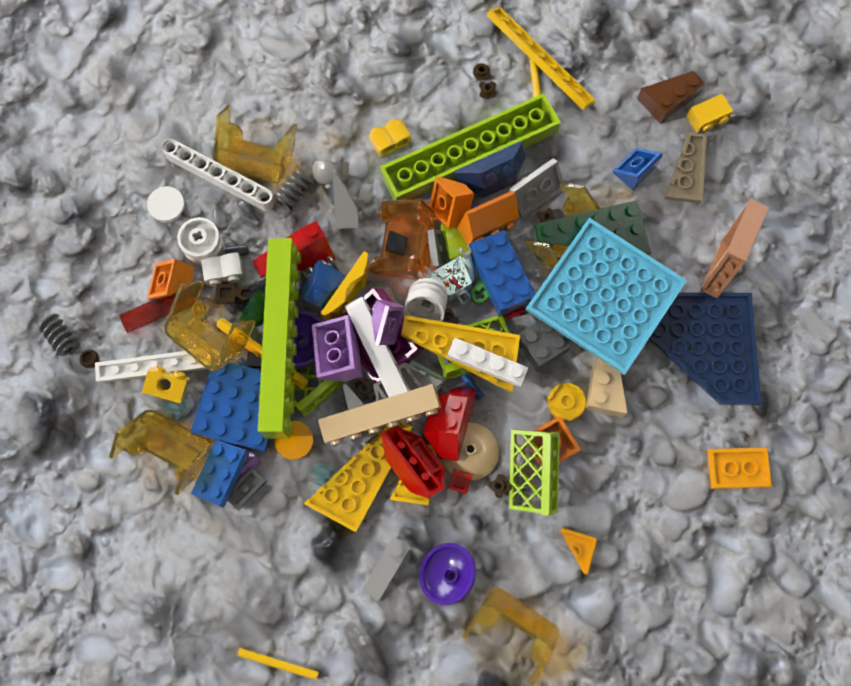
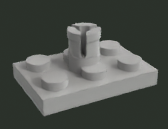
M553 158L533 173L522 174L519 182L509 189L515 192L520 218L523 219L565 189L558 161Z

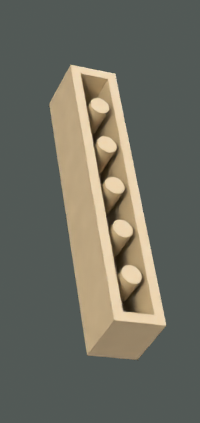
M430 384L319 419L318 422L324 443H331L333 446L343 443L342 439L350 437V440L362 437L361 433L369 431V434L381 431L380 427L385 425L388 428L398 426L401 420L406 419L407 422L419 419L418 415L426 413V416L438 413L437 409L442 407L435 385Z

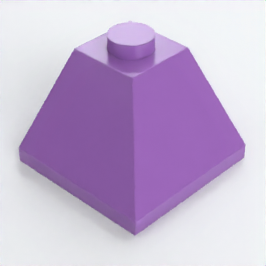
M376 300L372 308V326L376 345L396 343L405 310L404 306L386 300Z

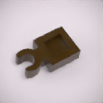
M216 284V304H236V299L248 302L249 297H244L242 294L243 292H250V289L247 286L237 289L236 284Z

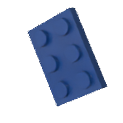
M215 440L191 494L224 508L250 452Z

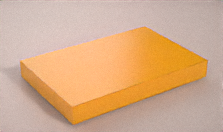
M768 448L707 450L711 489L772 487Z

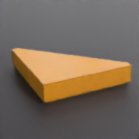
M561 527L560 532L583 574L588 575L597 538Z

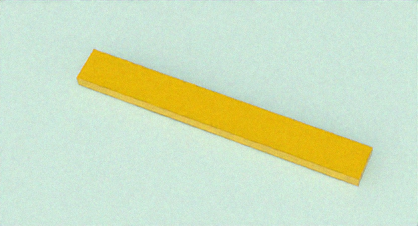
M500 6L488 11L486 16L582 110L595 103L596 100Z

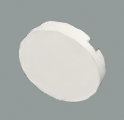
M169 186L160 187L150 194L147 201V209L155 220L163 223L173 222L184 211L185 200L177 189Z

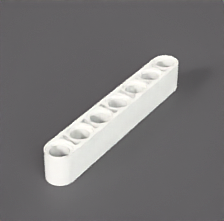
M167 139L162 143V150L166 158L172 163L261 210L269 211L274 207L275 201L269 189L176 140ZM222 173L219 177H215L216 174ZM233 181H237L235 185H230ZM249 189L253 190L252 193H246ZM263 198H269L268 201L262 202Z
M362 296L345 305L388 397L410 391L388 345L375 344L372 326L373 314L364 297ZM406 419L401 420L403 425L409 423Z

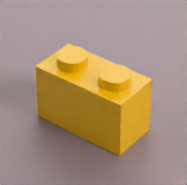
M720 94L691 107L687 118L696 133L707 132L717 124L723 125L728 122L733 110L724 95Z

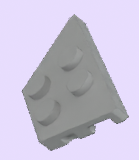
M406 362L398 366L410 391L430 384H434L437 388L442 384L439 379ZM381 380L373 384L376 401L389 398Z

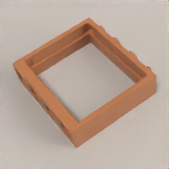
M752 199L749 200L723 237L700 288L701 291L715 298L719 297L746 262L769 207Z

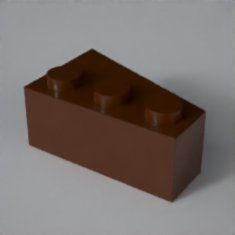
M694 71L641 88L637 100L661 124L701 93L705 82Z

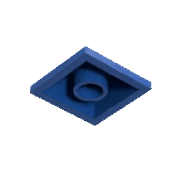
M318 260L300 291V295L304 300L324 309L347 275Z

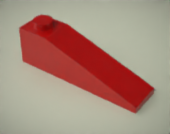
M317 220L287 237L292 238L294 244L297 245L298 252L301 254V263L297 265V270L299 271L308 267H313L314 269V264H317L318 260H324L327 263L328 256L333 260L336 259ZM268 251L252 261L261 278L266 277Z

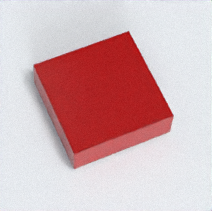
M453 469L448 489L467 494L473 474Z

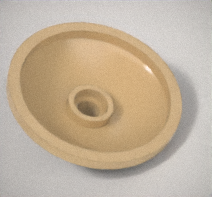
M469 422L458 462L441 460L451 475L453 469L473 474L471 481L480 480L489 475L498 462V442L488 428L481 424ZM472 446L474 452L469 453L467 447Z

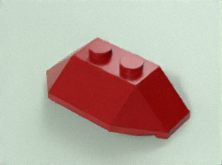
M456 387L438 395L442 408L437 409L438 413L428 416L423 433L439 459L458 462L477 389Z
M395 426L381 434L386 461L409 492L429 499L445 489L444 466L420 436L404 430L400 426Z

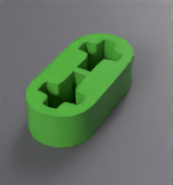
M481 279L473 288L470 296L471 301L475 305H482L489 298ZM481 290H483V299H476V294H479Z

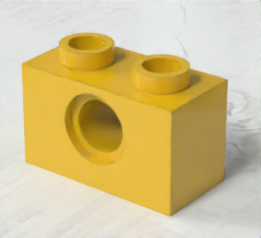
M161 366L151 367L147 371L142 393L181 403L184 400L190 378L185 377V374L182 372H167L166 368ZM163 379H167L170 381V388H166L163 386Z

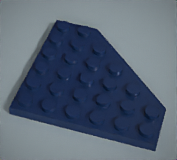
M679 292L649 337V340L719 405H760L761 393L752 293H721L718 298H715L707 293Z

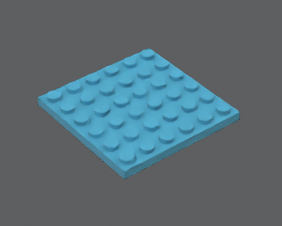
M589 218L526 307V311L625 375L687 280Z

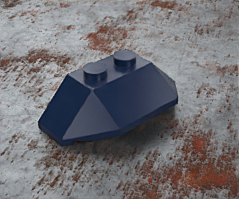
M519 141L455 170L457 181L465 184L474 194L482 198L515 184L525 160L523 144Z

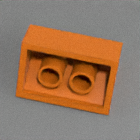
M512 190L466 211L457 229L468 246L469 243L503 230L509 231L516 226L515 223L519 219L515 192Z

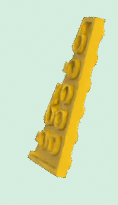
M404 316L402 337L512 393L513 384L447 358L454 338H457L517 362L520 335Z
M399 421L400 425L398 426L402 427V429L410 432L412 431L413 426L409 424L403 425L401 421ZM386 426L303 504L357 532L391 470V466L386 461L381 434L391 428Z

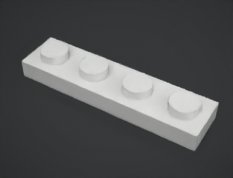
M454 338L447 358L518 387H521L528 367L457 338Z

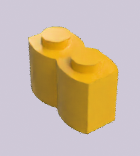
M401 118L392 119L387 122L386 126L374 128L369 134V141L379 157H383L395 149L411 142V134Z

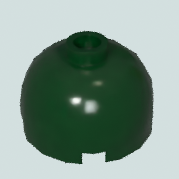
M257 288L240 316L239 322L249 327H259L264 323V291Z

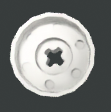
M423 278L415 281L409 289L404 315L443 321L448 299L447 289L435 279Z

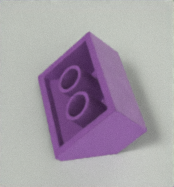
M346 315L313 324L312 334L317 378L321 380L348 381L363 377L357 330L351 318Z

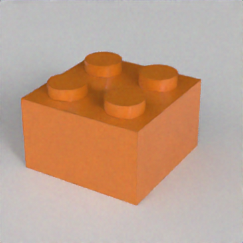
M560 416L534 430L540 432H560L559 464L581 450ZM537 436L533 440L538 448L543 445V436ZM529 444L528 447L532 454H534L535 451ZM537 455L535 459L541 467L542 459Z

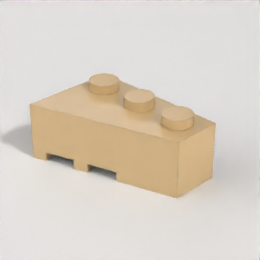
M594 356L585 410L623 418L627 415L621 373Z

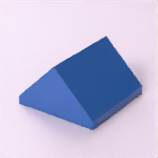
M635 148L613 170V173L629 188L634 190L658 166L663 155L660 152Z

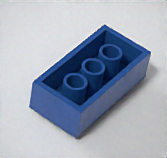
M503 230L469 243L472 250L469 256L472 257L476 271L498 317L528 306L535 293L505 231Z

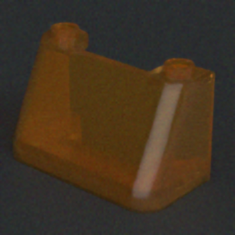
M422 199L381 201L379 218L386 224L381 257L375 256L372 259L370 271L375 275L411 280L423 279L418 276V272H422L423 276H425L426 270L424 267H430V248L427 243V230L435 229L436 216L434 210ZM389 230L408 238L404 256L385 252Z

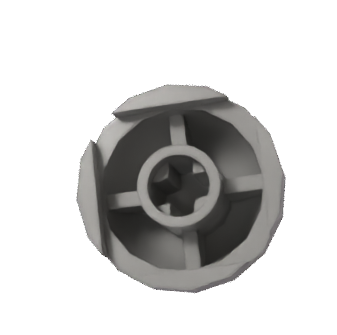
M333 161L312 162L315 180L325 185L326 189H333V170L339 172L344 182L348 177V162L339 161V164Z

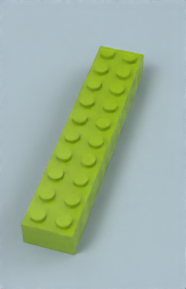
M543 93L380 166L381 178L396 206H399L433 190L435 177L456 180L455 170L519 141L522 142L524 149L558 133L561 122Z
M268 238L258 432L265 439H290V433H293V421H290V417L294 413V402H291V396L295 393V383L292 382V375L296 373V364L293 363V356L297 354L294 337H297L298 333L295 318H298L296 300H299V289L296 287L297 282L300 281V271L297 270V265L301 263V254L298 252L297 245L294 244L292 238Z

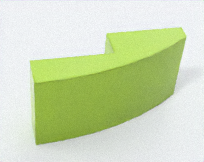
M441 223L440 229L443 231V236L446 240L445 249L450 260H454L459 256L463 258L464 256L459 253L458 249L461 247L462 252L465 253L467 247L457 227L448 229Z

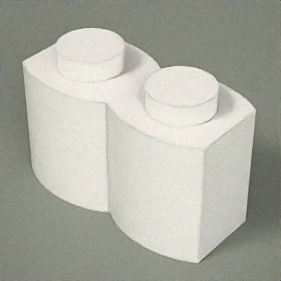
M229 253L201 260L204 281L211 287H216V284L224 282L237 283L240 279L244 278L242 260L239 253Z

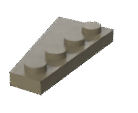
M688 132L665 196L666 200L702 203L707 134Z

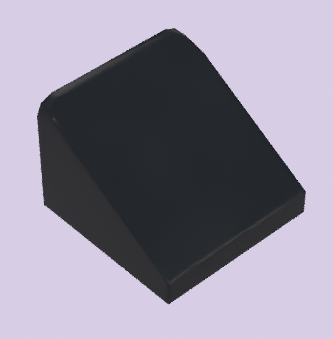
M389 230L385 252L404 256L408 238Z
M248 351L246 365L253 368H261L262 360Z

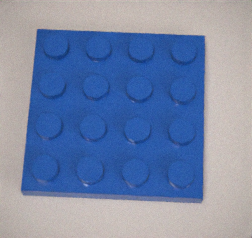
M214 359L213 367L211 368L190 433L266 453L270 439H265L258 432L261 370Z

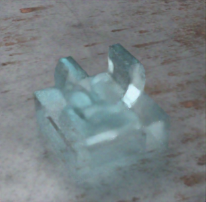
M169 400L164 401L162 409L166 410L165 417H170L172 412L176 415L175 421H178L182 417V413L188 410L189 402L182 401L181 403H176Z
M316 462L310 472L316 475L314 484L322 486L325 479H330L333 476L335 468Z

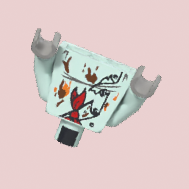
M467 244V251L465 253L462 252L461 247L458 249L459 253L464 256L463 258L459 256L433 272L429 268L424 267L426 270L425 276H423L422 272H418L420 278H431L442 283L447 289V300L451 301L457 297L462 305L471 300L467 291L472 288L474 281V264L472 257L469 256L472 250Z

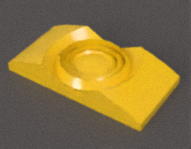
M364 251L322 310L323 322L344 315L347 312L345 305L353 302L358 292L365 288L370 268L367 252Z

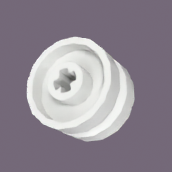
M200 217L193 218L185 222L179 229L177 236L178 245L192 263L202 265V259L222 254L224 248L223 238L215 224L210 220Z

